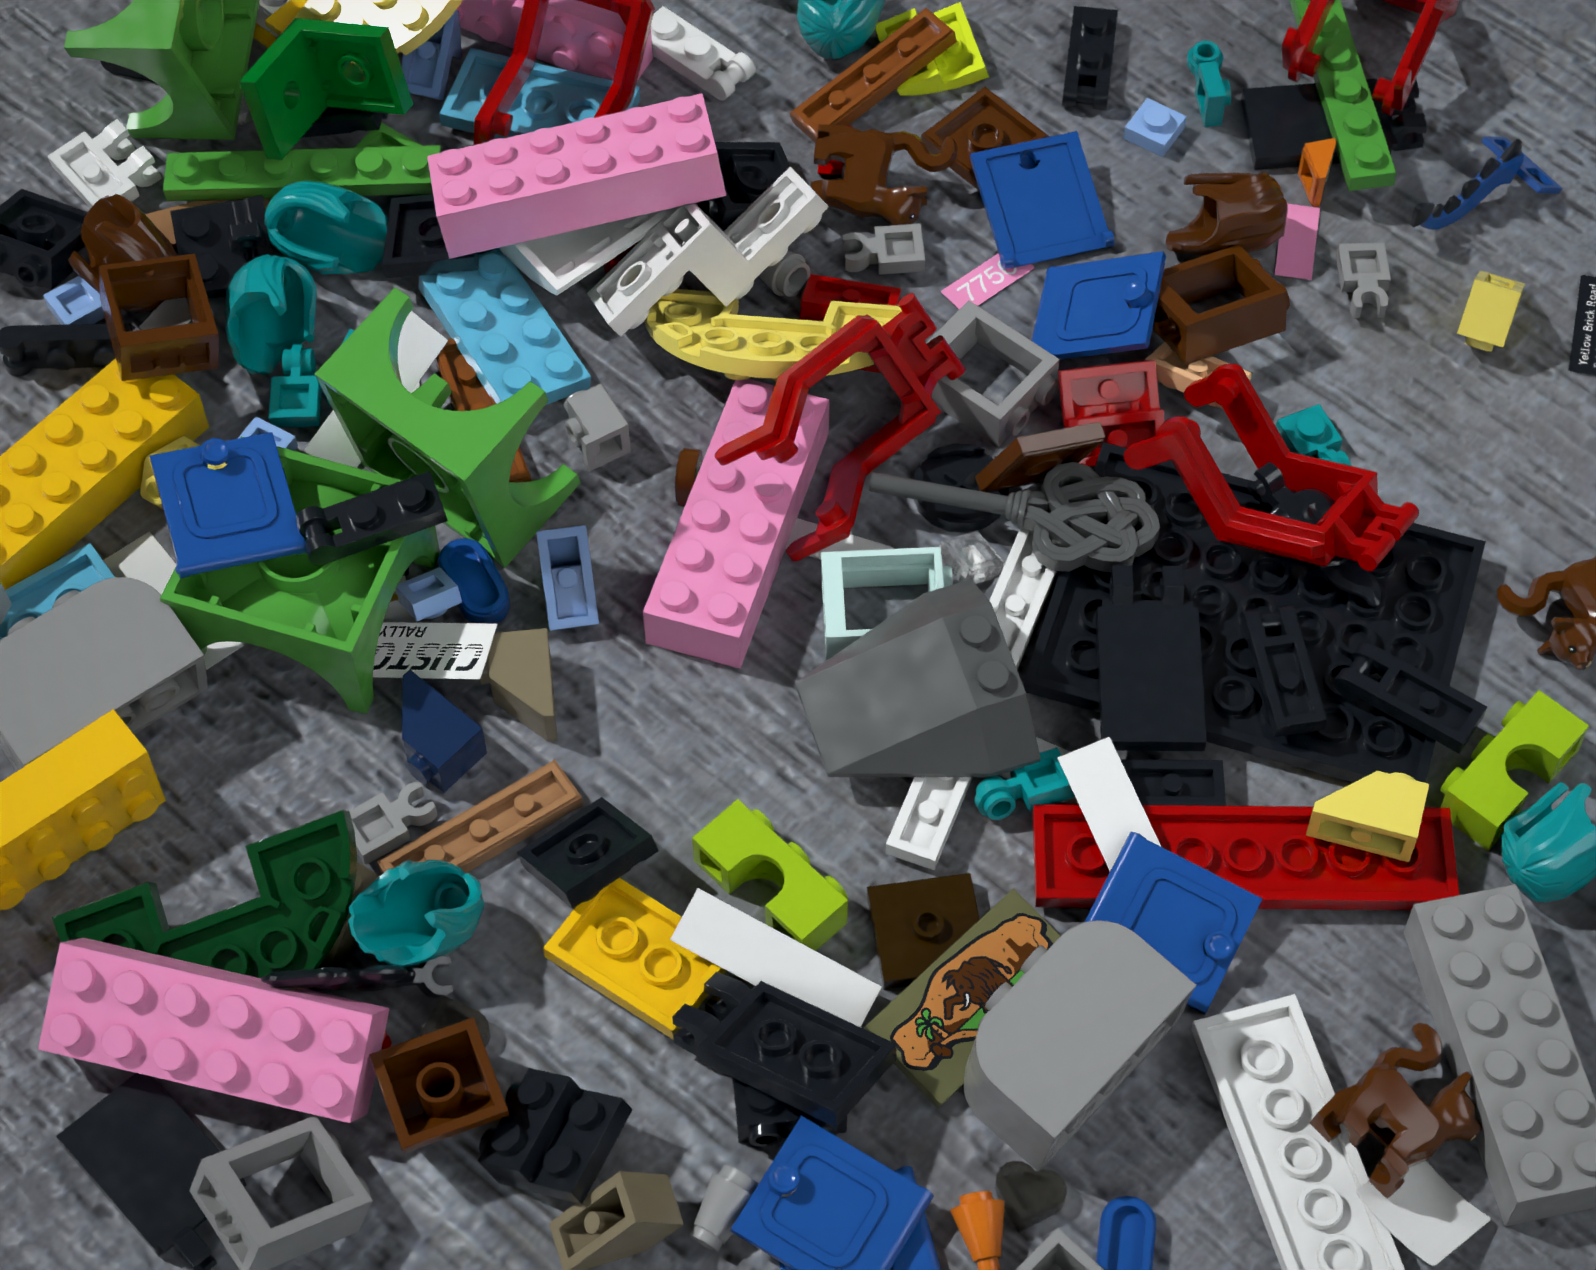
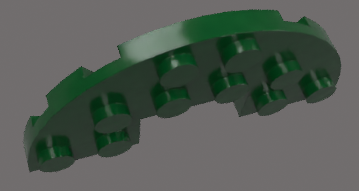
M341 810L246 845L260 897L169 929L156 883L146 882L52 917L61 942L87 938L256 978H261L272 972L317 969L329 954L340 935L354 894L357 849L351 814L349 811Z

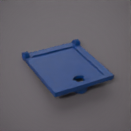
M1077 131L970 153L969 158L1003 270L1114 246V235L1111 230L1108 231Z
M1164 251L1049 267L1045 276L1031 341L1059 360L1149 348L1166 261Z
M272 432L228 441L211 438L206 440L202 446L150 455L153 473L177 559L175 571L180 579L199 573L306 553V541L304 536L299 533L296 524V512ZM224 462L227 464L221 469L213 470L207 468L208 464L220 465Z
M1130 832L1085 922H1114L1136 933L1196 984L1187 1006L1205 1015L1262 898L1147 840L1140 833Z
M801 1116L733 1224L730 1232L793 1270H890L934 1195L927 1188L918 1186ZM796 1189V1191L793 1194L787 1197H781L783 1194H789Z

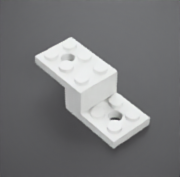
M790 166L724 232L695 203L675 207L587 294L607 324L619 336H622L628 329H634L642 324L649 314V309L662 296H668L673 293L682 283L683 275L689 270L727 307L734 299L737 300L745 296L752 288L754 280L768 266H774L780 262L786 255L788 246L802 233L811 231L820 222L822 213L829 206Z

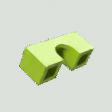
M1540 690L1526 704L1520 700L1517 701L1503 718L1501 725L1504 728L1498 735L1494 737L1488 733L1472 752L1471 759L1474 761L1465 771L1460 767L1455 768L1440 788V792L1445 795L1441 808H1450L1452 825L1487 851L1502 837L1506 821L1522 811L1529 794L1511 780L1507 771L1513 769L1528 770L1538 775L1547 783H1550L1579 751L1589 728L1587 723Z
M737 799L692 837L694 862L729 895L740 885L752 879H767L780 887L781 891L765 905L766 925L816 951L847 924L848 896L844 888L833 877L828 875L823 877L811 866L807 854L794 842H789L788 844L775 833L770 820L760 810L753 809L751 811Z

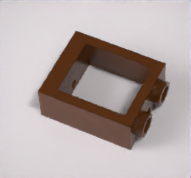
M1238 244L1165 268L1152 329L1185 364H1189L1286 331V310L1289 309L1290 299L1284 285L1278 283L1263 269L1257 259H1253ZM1234 288L1245 297L1199 314L1188 305L1189 303Z
M195 254L99 265L100 301L122 381L219 368V334ZM146 269H152L150 272H143ZM186 298L193 323L126 332L119 306Z

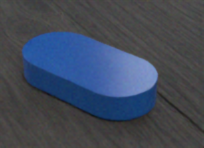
M468 538L456 539L446 544L439 554V567L458 586L462 603L458 604V607L464 617L471 623L496 624L505 618L510 609L509 591L484 546Z
M1122 1196L1113 1199L1105 1206L1099 1224L1096 1263L1104 1270L1153 1269L1156 1217L1151 1207L1145 1201L1133 1196Z

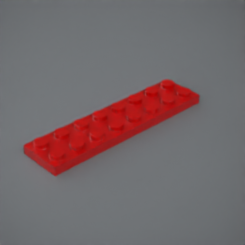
M1033 804L1035 907L1092 908L1110 871L1080 806ZM1142 805L1161 847L1261 897L1262 901L1258 909L1412 910L1413 905L1417 903L1459 895L1450 808L1424 807L1418 838L1409 862L1306 836L1313 810L1311 806Z

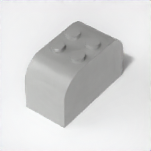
M115 577L104 579L81 592L78 590L67 592L54 602L51 610L36 619L34 617H27L20 620L9 629L8 635L0 640V749L15 771L20 770L112 709L115 710L132 733L136 734L208 689L204 654L171 607L160 601L161 594L155 588L133 578Z
M1084 922L1067 930L1048 950L1042 945L1036 948L1023 963L1020 970L1024 974L1013 987L1007 982L1003 983L987 1001L985 1008L989 1011L978 1024L979 1029L967 1060L963 1088L972 1112L1039 1173L1177 1024L1196 987L1193 981L1136 933L1114 922Z

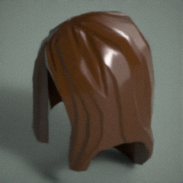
M1267 172L1257 175L1250 173L1190 174L1185 176L1184 185H1195L1193 186L1192 193L1197 196H1203L1201 208L1196 218L1185 228L1169 231L1165 242L1167 249L1170 251L1195 255H1207L1238 244L1247 253L1263 250L1284 236L1288 205L1283 197V192H1281V187Z
M115 194L99 199L84 217L81 234L91 264L89 265L76 251H73L68 260L73 270L100 294L99 265L177 256L169 239L135 204L125 197ZM146 269L143 272H150L152 269ZM163 301L119 307L133 313L152 312Z

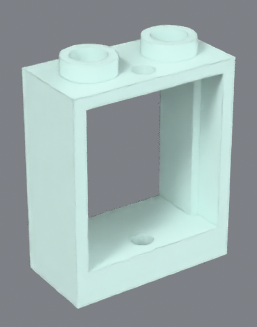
M941 547L821 552L826 661L872 630H846L843 588L928 584V592L953 585L951 566H942Z

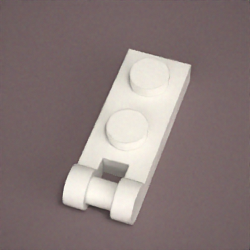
M664 6L654 13L651 23L653 56L717 99L725 100L735 91V85L739 81L745 82L755 74V65L746 54L741 52L735 54Z

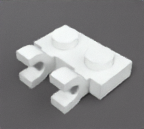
M118 119L110 123L95 138L92 139L84 131L48 155L52 167L90 209L99 199L107 195L119 194L132 202L140 197L136 185L139 187H149L162 179L160 173L152 165L155 163L153 156L143 146L137 150L135 149L134 145L127 139L129 136L128 130ZM128 157L126 161H124L118 166L111 160V158L114 160H123Z

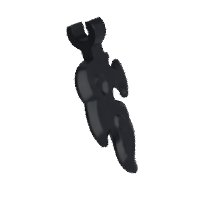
M1271 462L1255 471L1254 475L1258 479L1247 488L1257 501L1269 503L1273 507L1271 514L1314 525L1335 503L1329 495L1317 489H1303L1293 494L1286 487L1281 471ZM1334 556L1326 567L1314 564L1322 570L1328 581L1337 588L1363 598L1372 607H1377L1380 604L1381 589L1377 579L1370 571L1362 569L1358 561Z
M446 955L421 963L418 968H403L398 965H376L360 970L323 967L320 969L272 972L261 977L262 982L278 988H309L321 991L357 989L358 991H379L417 985L420 991L431 998H439L453 992V985H438L432 978V971L435 967L440 968L452 964L451 957Z

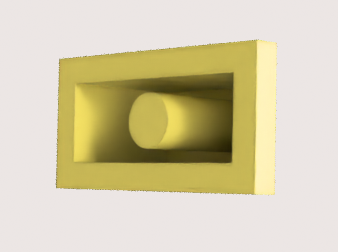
M1479 271L1474 279L1457 334L1466 336L1465 344L1485 351H1492L1494 345L1504 347L1525 283Z
M1376 771L1316 801L1306 836L1409 862L1418 838L1429 784L1416 781L1413 777L1404 773L1388 774Z

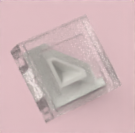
M978 531L943 540L939 545L941 547L942 561L946 566H951L952 573L960 582L972 579L977 584L1000 577L1005 565L1004 561Z

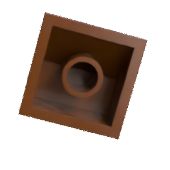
M474 1017L369 1054L403 1154L509 1116L508 1108Z

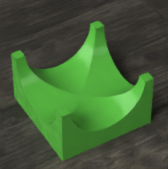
M133 0L121 13L102 24L87 29L67 31L64 49L70 57L95 59L131 69L151 79L166 91L167 95L155 106L138 113H129L126 129L132 138L235 140L243 96L239 81L247 73L260 0Z
M394 287L318 369L315 376L362 465L371 472L399 480H406L430 471L448 519L443 524L461 537L473 539L482 544L490 558L506 568L536 534V531L546 523L581 483L578 474L564 464L548 476L538 480L519 483L509 482L512 464L519 445L536 416L549 401L546 392L529 381L522 389L506 400L486 408L470 411L441 409L446 399L452 393L449 384L435 373L414 392H408L402 385L399 373L398 343L402 326L414 306L409 296Z
M276 446L296 515L307 507L318 506L326 508L403 481ZM432 526L323 565L312 564L308 560L307 554L304 553L199 573L181 579L174 569L160 597V601L171 607L204 656L207 652V646L217 642H242L276 651L300 662L323 677L338 691L349 710L367 715L374 699V659L387 608L401 577L413 561L416 564L434 568L440 554L436 528ZM340 528L327 534L333 536L341 533L342 529Z

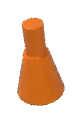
M978 1191L960 1196V1205L952 1208L950 1212L973 1262L977 1263L978 1270H1001L999 1259L1002 1252L1005 1200L993 1199L991 1191Z

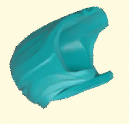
M798 0L797 21L800 33L817 55L827 59H841L859 50L872 35L886 0Z
M294 182L281 189L270 200L266 208L264 223L268 230L270 243L280 253L296 260L309 269L324 275L370 272L378 263L383 261L388 218L379 205L353 191L323 182Z
M268 254L256 257L234 274L226 290L225 329L227 341L231 346L232 355L236 362L250 374L260 373L261 375L272 373L276 365L282 360L284 349H291L293 344H301L304 341L311 343L316 336L317 288L309 271L296 260L280 256H270Z
M1560 782L1534 805L1515 814L1504 824V832L1502 833V861L1504 867L1507 868L1506 873L1510 881L1516 884L1517 888L1531 901L1547 903L1561 900L1584 888L1596 877V826L1592 824L1585 810V800L1591 793L1592 788L1585 783L1577 785L1552 810L1551 805L1569 790L1565 783Z
M408 860L402 862L393 869H387L350 904L349 912L351 917L348 922L351 934L355 941L359 943V947L364 953L375 954L379 962H385L389 965L407 967L438 958L458 949L472 937L484 910L481 884L475 876L465 873L460 867L446 861L428 860L413 862Z

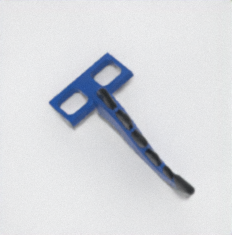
M1485 136L1481 142L1497 158L1488 159L1478 175L1473 180L1465 182L1461 193L1457 197L1455 195L1449 197L1445 205L1441 203L1436 206L1434 203L1417 204L1413 210L1411 226L1414 228L1420 225L1425 229L1434 230L1451 225L1474 209L1497 186L1510 184L1516 174L1537 193L1559 194L1563 188L1522 152V141L1520 139L1511 142L1506 137ZM1531 174H1533L1534 176H1536V177H1537L1540 181H1542L1544 184H1542V183H1540L1539 181H1537Z

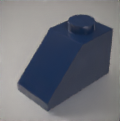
M408 670L403 675L402 741L407 758L405 766L420 783L426 785L428 782H431L440 791L445 793L487 754L483 728L413 671Z

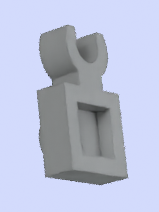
M921 223L874 227V237L867 238L861 233H847L843 235V251L859 252L856 254H845L846 271L859 272L866 269L869 265L877 264L878 275L925 272Z
M1385 242L1338 244L1336 261L1341 292H1354L1350 304L1352 317L1354 319L1360 318L1362 304L1370 303L1377 308L1378 318H1384L1388 305V295L1385 291H1388L1391 281Z
M419 781L406 785L400 791L398 799L391 803L382 792L349 810L355 831L357 853L365 865L410 841L407 826H423L429 824L437 817V810L433 801L419 808L411 806L414 801L424 796L423 787Z

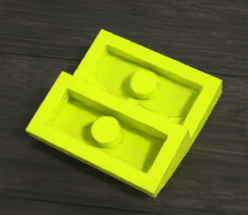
M961 2L933 13L955 31L957 42L897 88L900 96L924 95L956 89L989 78ZM915 8L877 23L875 30L880 43L916 16Z

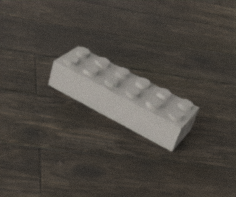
M1516 884L1414 904L1403 933L1442 1041L1453 1078L1455 1080L1465 1072L1472 1075L1465 1091L1476 1105L1475 1117L1481 1125V1130L1474 1139L1504 1226L1596 1208V1100Z

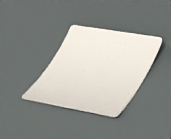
M1427 1161L1410 1167L1403 1178L1404 1183L1388 1199L1369 1181L1356 1191L1366 1207L1393 1236L1432 1266L1440 1263L1491 1220L1489 1216L1478 1210L1457 1193Z

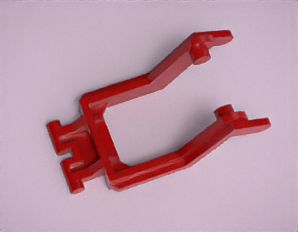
M549 0L524 1L513 53L474 119L473 145L493 140L495 134L507 137L509 134L513 115L507 113L534 68ZM578 0L618 13L626 26L613 83L594 118L626 111L634 95L655 7L651 0Z
M1311 0L1299 28L1289 27L1282 44L1283 69L1288 70L1289 80L1298 82L1302 74L1314 77L1321 61V55L1312 53V50L1335 0ZM1382 0L1421 15L1392 81L1380 77L1375 86L1372 99L1383 102L1381 113L1391 116L1394 109L1403 110L1439 25L1455 14L1459 3L1458 0Z
M913 293L904 296L898 302L902 312L884 326H881L878 321L868 314L865 316L857 315L782 373L774 386L763 426L724 444L714 455L722 466L754 451L761 460L774 457L778 463L788 461L798 451L794 441L809 388L854 353L863 352L869 355L902 402L900 414L833 465L824 502L815 512L819 518L817 529L795 540L787 547L786 554L792 561L801 560L849 537L851 528L855 523L865 477L935 423L936 416L941 413L931 398L937 382L945 375H947L949 380H955L963 375L966 370L942 335L933 338L927 344L924 340L931 336L937 327Z
M1238 364L1221 365L1208 377L1190 383L1184 391L1185 399L1195 407H1201L1213 402L1221 405L1257 469L1271 462L1281 471L1285 485L1289 490L1298 492L1303 489H1317L1329 495L1333 501H1336L1316 525L1241 507L1200 437L1201 430L1199 425L1189 418L1179 416L1166 420L1157 429L1156 437L1130 445L1123 455L1126 464L1135 470H1141L1171 460L1217 540L1324 567L1328 565L1334 556L1358 561L1362 569L1373 571L1394 547L1395 542L1403 536L1419 516V509L1413 503L1405 502L1401 507L1382 501L1378 496L1377 472L1290 452L1243 368Z

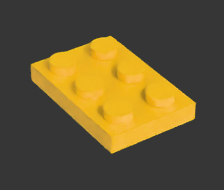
M621 878L616 879L601 889L591 900L576 906L543 947L545 958L673 1040L674 1035L681 1028L673 1025L672 1016L684 1004L698 1009L708 996L704 992V984L716 972L724 974L727 971L671 941L670 939L682 917Z

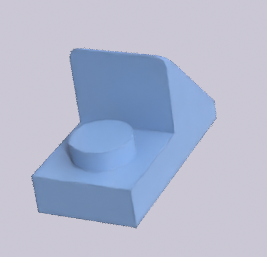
M458 10L424 44L406 56L403 54L401 67L411 94L439 100L444 99L452 58L461 59L462 56Z
M586 524L536 531L549 630L599 624Z

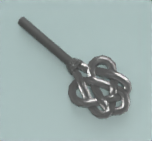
M1076 462L1058 464L1045 476L1042 491L1025 489L1017 491L1016 494L1012 492L1009 496L875 472L872 473L869 491L1005 515L1006 520H1011V523L1017 525L1018 528L1034 531L1032 551L1039 563L1053 571L1069 572L1085 565L1098 571L1111 572L1112 565H1132L1135 557H1139L1152 549L1159 537L1160 524L1158 515L1146 503L1145 492L1136 482L1118 477H1100L1091 467ZM1138 526L1140 530L1136 532L1134 528Z

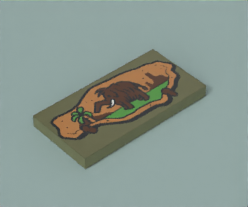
M1013 888L873 1018L864 1029L897 1044V1060L894 1064L939 1109L964 1084L967 1060L979 1029L978 1024L989 1011L985 1008L989 998L1005 982L1013 987L1024 974L1020 969L1032 952L1040 945L1048 950L1061 936Z

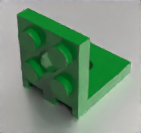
M295 18L239 81L266 158L283 160L327 107L405 115L413 105L390 29L384 26Z

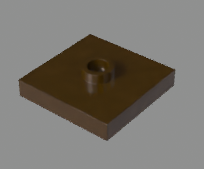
M971 873L867 887V899L883 990L909 986L980 920Z

